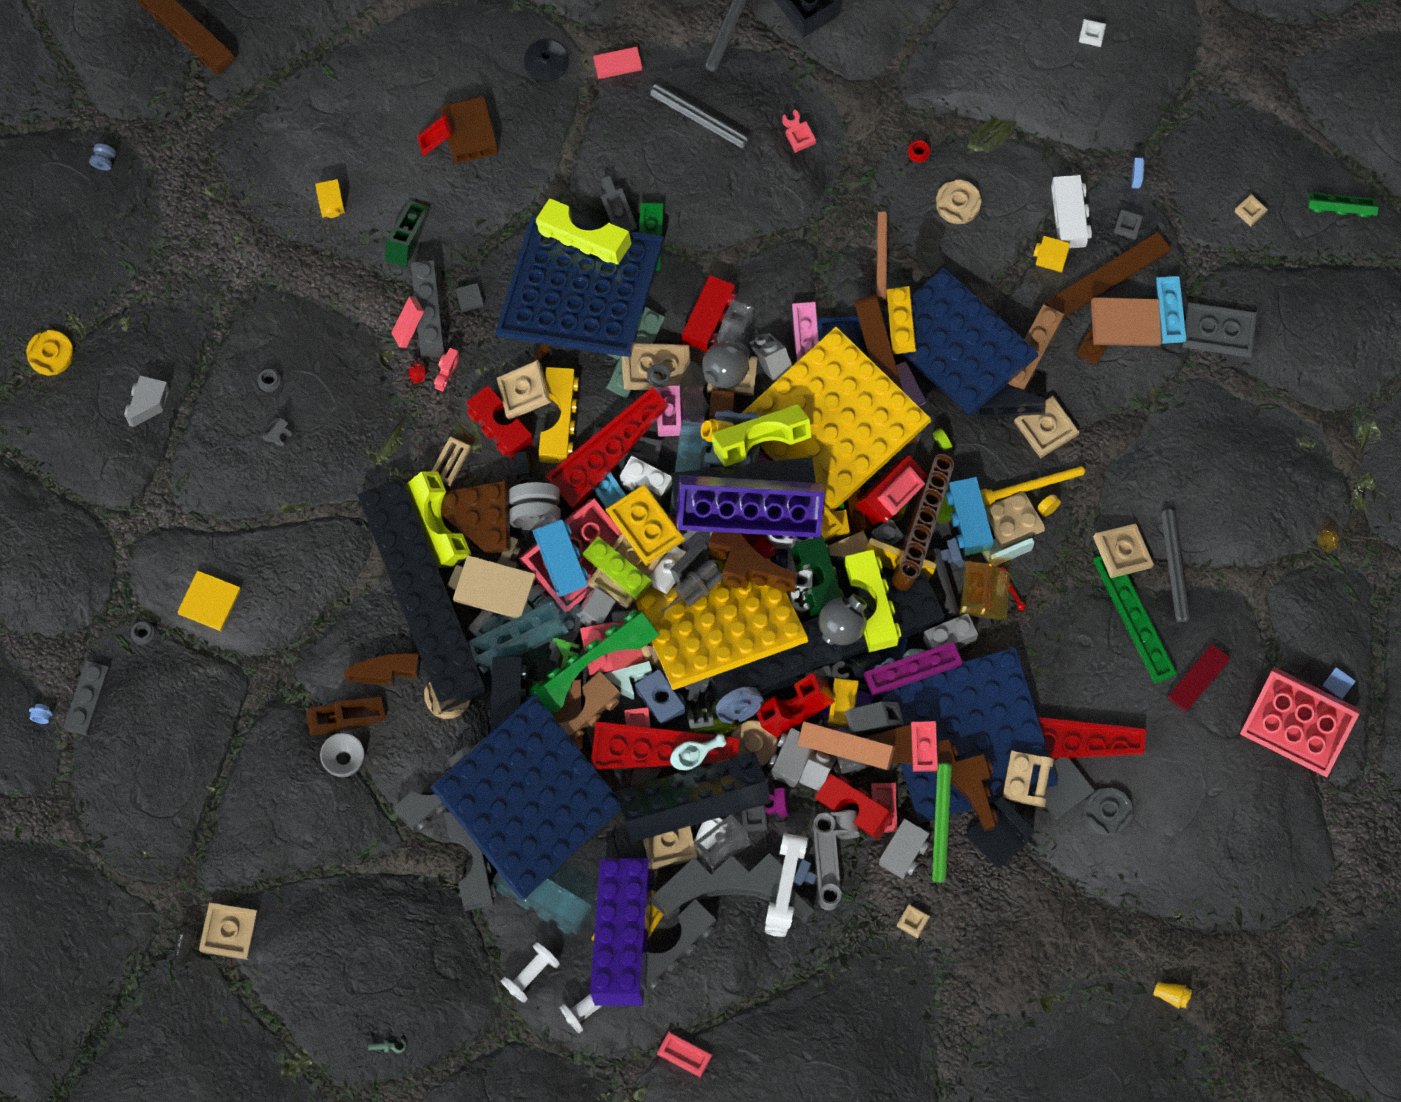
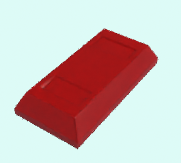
M443 115L417 136L422 156L432 152L453 135L451 123L447 115Z

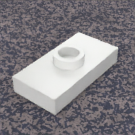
M678 547L669 551L648 577L652 580L650 586L667 594L675 584L670 569L686 551Z

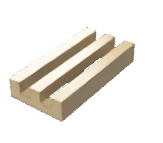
M451 436L432 471H439L452 445L456 444L440 475L442 482L450 488L471 450V445ZM464 448L450 476L447 479L446 476L452 464L454 463L460 449Z

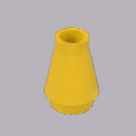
M1159 981L1154 990V996L1165 1000L1179 1009L1180 1007L1187 1008L1192 989H1188L1187 985L1169 984Z

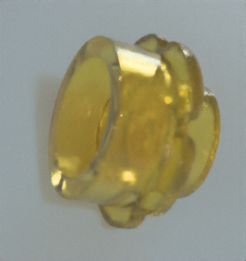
M1324 529L1317 536L1318 543L1324 551L1328 552L1337 549L1339 539L1335 532H1329L1327 529Z

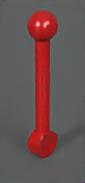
M1003 567L999 568L997 575L1005 581L1017 602V609L1024 610L1026 604L1020 600L1006 576L1007 570Z

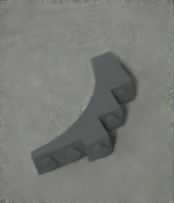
M769 853L748 872L747 865L738 858L736 860L733 856H730L717 870L710 874L709 867L703 861L698 862L693 858L652 896L651 904L668 920L680 910L689 906L695 899L699 901L718 895L739 894L755 896L776 903L784 862L779 857H773ZM792 885L788 906L794 907L793 914L806 923L813 916V905L807 898H801L795 892L796 888L794 885Z

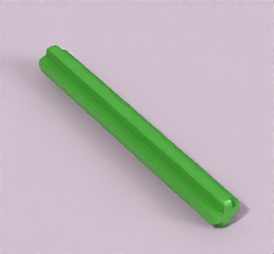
M945 762L939 763L937 770L932 880L934 882H944L947 870L952 765Z

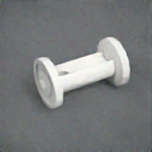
M537 942L533 945V948L538 955L513 982L506 977H503L501 983L509 990V993L523 1003L528 999L523 990L547 964L555 968L560 965L551 952Z
M588 995L571 1009L563 1004L560 1006V1010L566 1017V1021L580 1033L583 1031L580 1022L601 1006H594L591 995Z

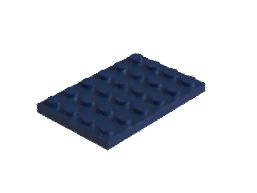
M942 268L911 296L916 351L902 354L969 416H972L1038 357V352L945 268ZM888 316L884 319V322L891 343L890 323Z

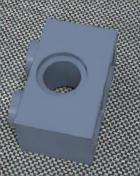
M659 669L635 684L636 693L646 708L649 709L650 714L660 729L685 715L684 706L686 702L680 693L675 694L666 674L663 675ZM666 694L668 700L659 702L656 700V696Z

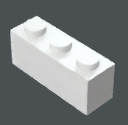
M1081 175L1053 177L1051 189L1057 239L1070 243L1069 248L1086 247L1088 239H1091V226L1086 223V218L1089 217L1088 204H1084L1083 197H1086V185L1081 183Z

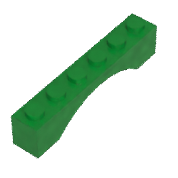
M643 609L638 612L636 610L631 611L624 617V623L619 626L614 624L604 632L606 634L605 637L601 640L595 638L585 646L587 650L581 655L578 652L566 660L568 664L562 669L556 667L548 673V679L542 684L538 681L528 688L529 693L526 699L536 694L553 715L563 707L566 694L572 682L589 663L614 651L640 650L659 636V630Z

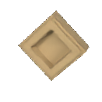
M1251 194L1236 207L1234 212L1249 226H1252L1267 213L1268 209Z
M909 904L897 927L918 938L930 916Z

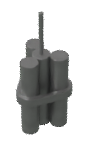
M707 560L694 572H689L687 578L674 588L679 597L664 608L662 613L680 598L684 599L685 603L691 607L703 596L707 597L710 594L709 591L723 580V575L717 569L714 561Z

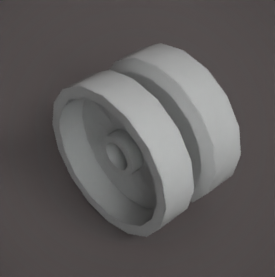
M541 482L513 486L509 490V505L512 506L509 510L510 525L517 529L532 531L551 522L561 520V511L557 506L560 503V488L556 485Z

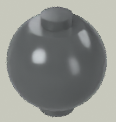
M719 342L711 346L706 351L702 361V369L706 381L719 388H732L740 384L746 377L749 368L748 357L750 352L748 348L741 342L736 344L732 342Z
M852 594L849 598L839 597L825 604L819 615V628L823 634L822 638L830 645L834 643L837 645H849L859 640L867 626V617L863 612L867 607L865 601Z

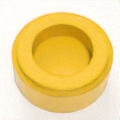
M1049 495L1038 505L1037 510L1043 517H1046L1059 507L1061 501L1056 495Z

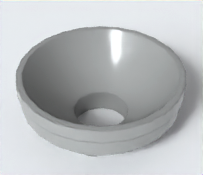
M339 733L329 737L321 748L320 758L322 765L329 773L337 777H347L354 774L360 769L364 761V749L361 742L353 735ZM342 752H346L351 756L349 763L346 765H341L336 760L337 756Z

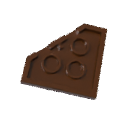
M502 481L446 491L441 503L442 516L486 553L494 554L510 551L509 484Z

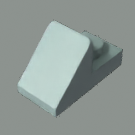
M648 661L603 675L622 695L634 700L631 682L637 683L652 674V669Z

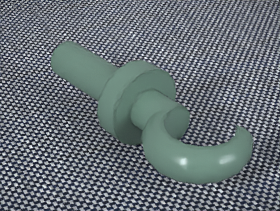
M402 1039L404 1047L402 1050H397L394 1043H388V1040H384V1043L368 1044V1050L384 1049V1052H389V1049H392L396 1053H402L407 1045Z

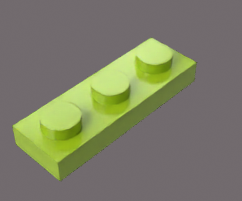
M599 536L583 552L584 558L635 600L652 584L650 578Z

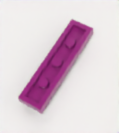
M953 641L866 671L864 677L872 696H876L962 665V660Z

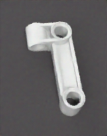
M788 833L783 835L780 854L785 855L781 879L776 903H769L764 931L769 935L784 937L788 929H790L794 907L788 905L798 858L804 859L808 842L807 837Z

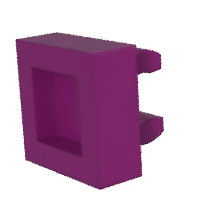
M784 788L774 789L775 796L769 794L770 800L774 801V805L771 808H765V812L767 814L777 813L780 818L790 817L788 793Z

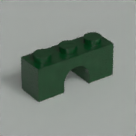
M823 537L797 542L790 549L796 571H811L818 579V586L811 587L804 594L810 616L820 615L825 604L832 599L844 597V593L839 588L836 580V568L831 564L830 548L825 544Z

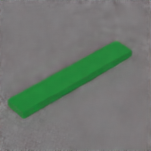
M1101 555L1093 558V563L1154 685L1176 676L1177 672L1128 575L1110 578Z

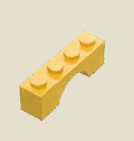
M546 367L545 381L550 400L558 405L561 415L558 422L551 429L540 434L539 461L560 464L573 453V442H570V434L574 435L575 421L571 419L572 413L577 411V399H573L574 391H578L579 377H575L574 369Z

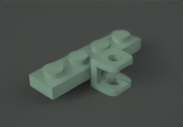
M645 307L635 343L653 344L665 317ZM607 354L617 359L618 362L606 389L627 398L631 390L624 389L622 357Z

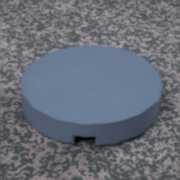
M742 687L733 690L719 700L716 705L717 716L722 722L729 724L734 723L733 720L736 719L739 722L744 721L760 709V702L763 701V698L758 689L754 687Z

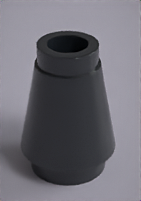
M877 651L849 658L848 662L845 663L846 672L849 673V677L853 680L862 679L866 671L872 670L882 661L881 656Z

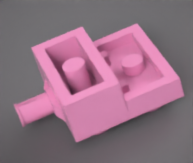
M680 386L656 387L657 392L669 405L656 420L658 424V437L701 435V426L704 423L703 388L680 389Z

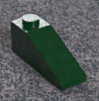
M411 200L407 202L386 240L384 261L404 267L408 265L429 214L430 206Z

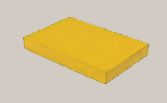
M645 484L606 508L608 516L645 566H648L685 541L681 532L677 530L675 524Z

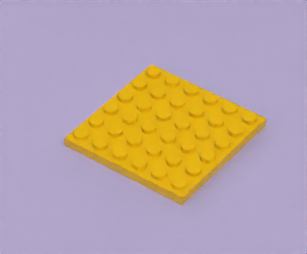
M837 327L829 332L741 413L753 412L764 416L797 404L801 407L810 421L811 438L791 445L777 440L761 442L760 448L773 461L812 457L816 483H822L825 492L824 505L831 513L931 422V418Z
M712 556V560L721 561L725 566L727 559H718ZM722 580L709 591L710 594L707 597L703 596L691 607L685 603L684 599L680 598L663 613L662 610L679 597L674 591V588L677 586L676 583L667 594L649 586L637 600H634L637 611L643 609L659 630V636L651 642L672 690L808 642L805 630L787 593L770 586H758L753 582H749L747 589L732 588L724 584V580Z

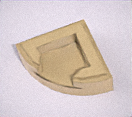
M653 645L644 646L641 650L645 660L649 661L653 668L664 671Z

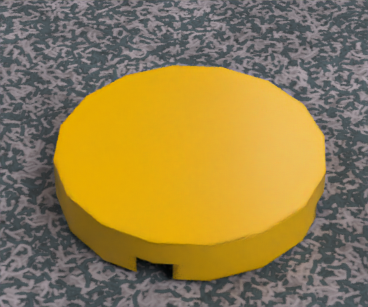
M46 330L47 332H40L29 341L26 349L27 359L31 367L39 374L47 376L57 375L65 371L71 364L74 356L73 346L68 337L63 333L55 330Z

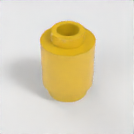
M710 419L702 424L701 436L707 442L713 443L711 433L732 427L734 423Z

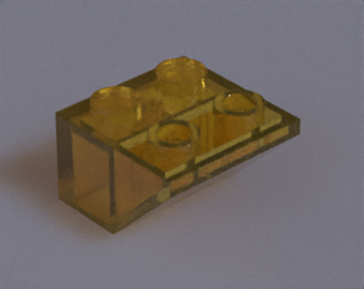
M966 561L962 573L959 615L968 613L969 616L1006 620L1010 573L988 563Z

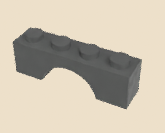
M434 260L411 263L414 297L417 298L424 310L417 325L421 357L442 356L445 353Z
M468 744L449 759L451 767L471 750ZM413 791L394 806L396 814L413 833H416L418 830H425L431 824L430 820L437 814L440 816L448 810L436 794L421 795Z
M450 812L444 813L450 842L466 847L473 856L471 871L463 880L458 882L464 911L493 905L492 898L496 897L494 883H488L487 875L491 874L489 860L483 859L482 851Z
M696 899L678 915L681 936L677 944L664 953L647 952L645 992L650 988L655 990L663 982L662 977L668 971L672 973L681 964L679 960L685 954L690 956L698 948L697 943L703 937L705 939L709 938L716 930L714 927L716 919Z

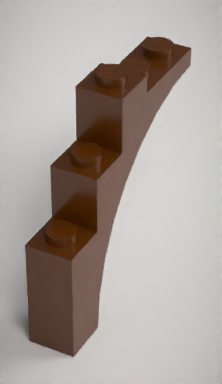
M712 532L709 540L710 555L718 559H727L723 569L724 584L732 588L747 589L749 582H753L758 586L765 585L783 592L790 591L795 593L798 586L797 572L780 567L764 558L749 545L741 533Z
M911 725L865 737L869 740L895 746L891 763H903L913 766ZM949 739L937 742V765L942 762L952 765L951 784L969 801L978 815L984 832L994 830L995 823L998 822L995 809H990L988 799H991L988 786H983L982 784L989 781L990 774L993 773L990 760H985L984 754L956 762L955 759L958 758L955 744L950 745Z

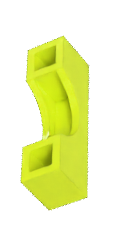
M550 198L536 218L538 230L543 236L553 237L560 240L564 245H572L579 248L582 252L596 255L608 263L612 262L618 265L632 244L629 231L610 223L597 230H582L572 223L569 206Z
M797 404L711 434L714 453L724 467L747 460L748 451L760 442L777 440L791 445L811 438V429L808 416Z
M420 472L405 484V488L437 568H453L467 558V555H471L463 533H452L443 523L441 503L446 490L439 472Z
M874 550L845 556V567L850 585L866 590L873 597L876 604V611L867 620L864 632L869 652L897 646L898 637H901L899 624L894 623L892 615H895L892 601L887 600L886 593L889 590L886 579H882L880 575L882 570L880 557H875Z

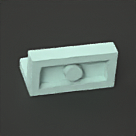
M1027 538L1002 549L997 539H993L992 550L984 551L982 554L987 564L992 568L1032 551L1034 540L1033 538Z

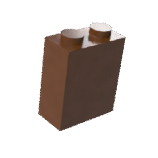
M471 97L463 102H449L440 107L441 117L447 115L453 131V135L447 139L453 164L498 154L484 97Z

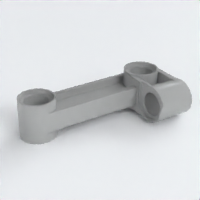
M846 810L820 813L814 819L812 833L818 903L824 910H834L840 902L842 893L840 889L836 839L859 837V828L853 823L858 816L857 811ZM819 822H826L830 829L822 831L818 828L817 824ZM827 892L833 893L836 900L828 902L824 899L823 894Z

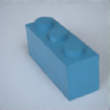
M977 477L950 482L945 498L947 505L952 506L953 513L950 516L953 527L957 526L959 534L956 535L959 548H963L964 556L992 550L994 541Z
M561 519L532 530L557 597L587 587L586 581L589 580L586 569L579 564L578 558H580V553L577 546L572 545L569 536L572 534L567 522L564 523Z

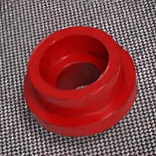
M922 140L914 141L908 147V156L914 162H924L930 156V147ZM920 150L923 154L918 155L915 151Z
M414 361V365L409 366V379H412L413 384L424 381L425 364Z

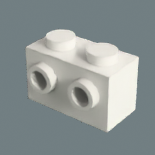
M633 456L630 457L620 474V483L626 490L632 492L645 484L661 506L672 488L670 475Z

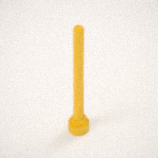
M1080 466L996 491L982 489L980 492L984 507L992 506L995 500L1016 495L1023 491H1030L1082 476L1086 470Z

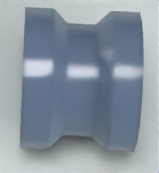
M95 144L93 148L94 155L90 157L89 163L100 170H110L112 167L111 160L115 157L116 151L110 146Z

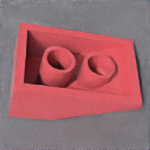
M625 621L580 628L584 652L587 650L585 646L595 638L601 640L606 636L604 632L614 624L619 626ZM627 649L603 655L589 663L587 668L589 677L593 678L598 672L605 674L647 661L641 649Z

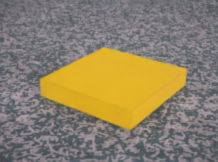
M197 570L179 607L178 615L222 632L241 592V588Z

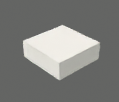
M1084 19L1079 42L1101 47L1106 24Z

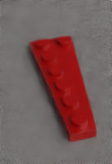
M653 387L650 388L545 476L552 485L560 488V495L574 511L577 510L669 405Z
M1037 717L1049 757L1052 759L1144 755L1146 729Z
M596 722L591 765L595 770L672 766L670 761L671 754L678 745L688 741L708 742L717 735ZM725 736L727 744L724 747H716L710 750L701 764H712L737 757L739 738Z

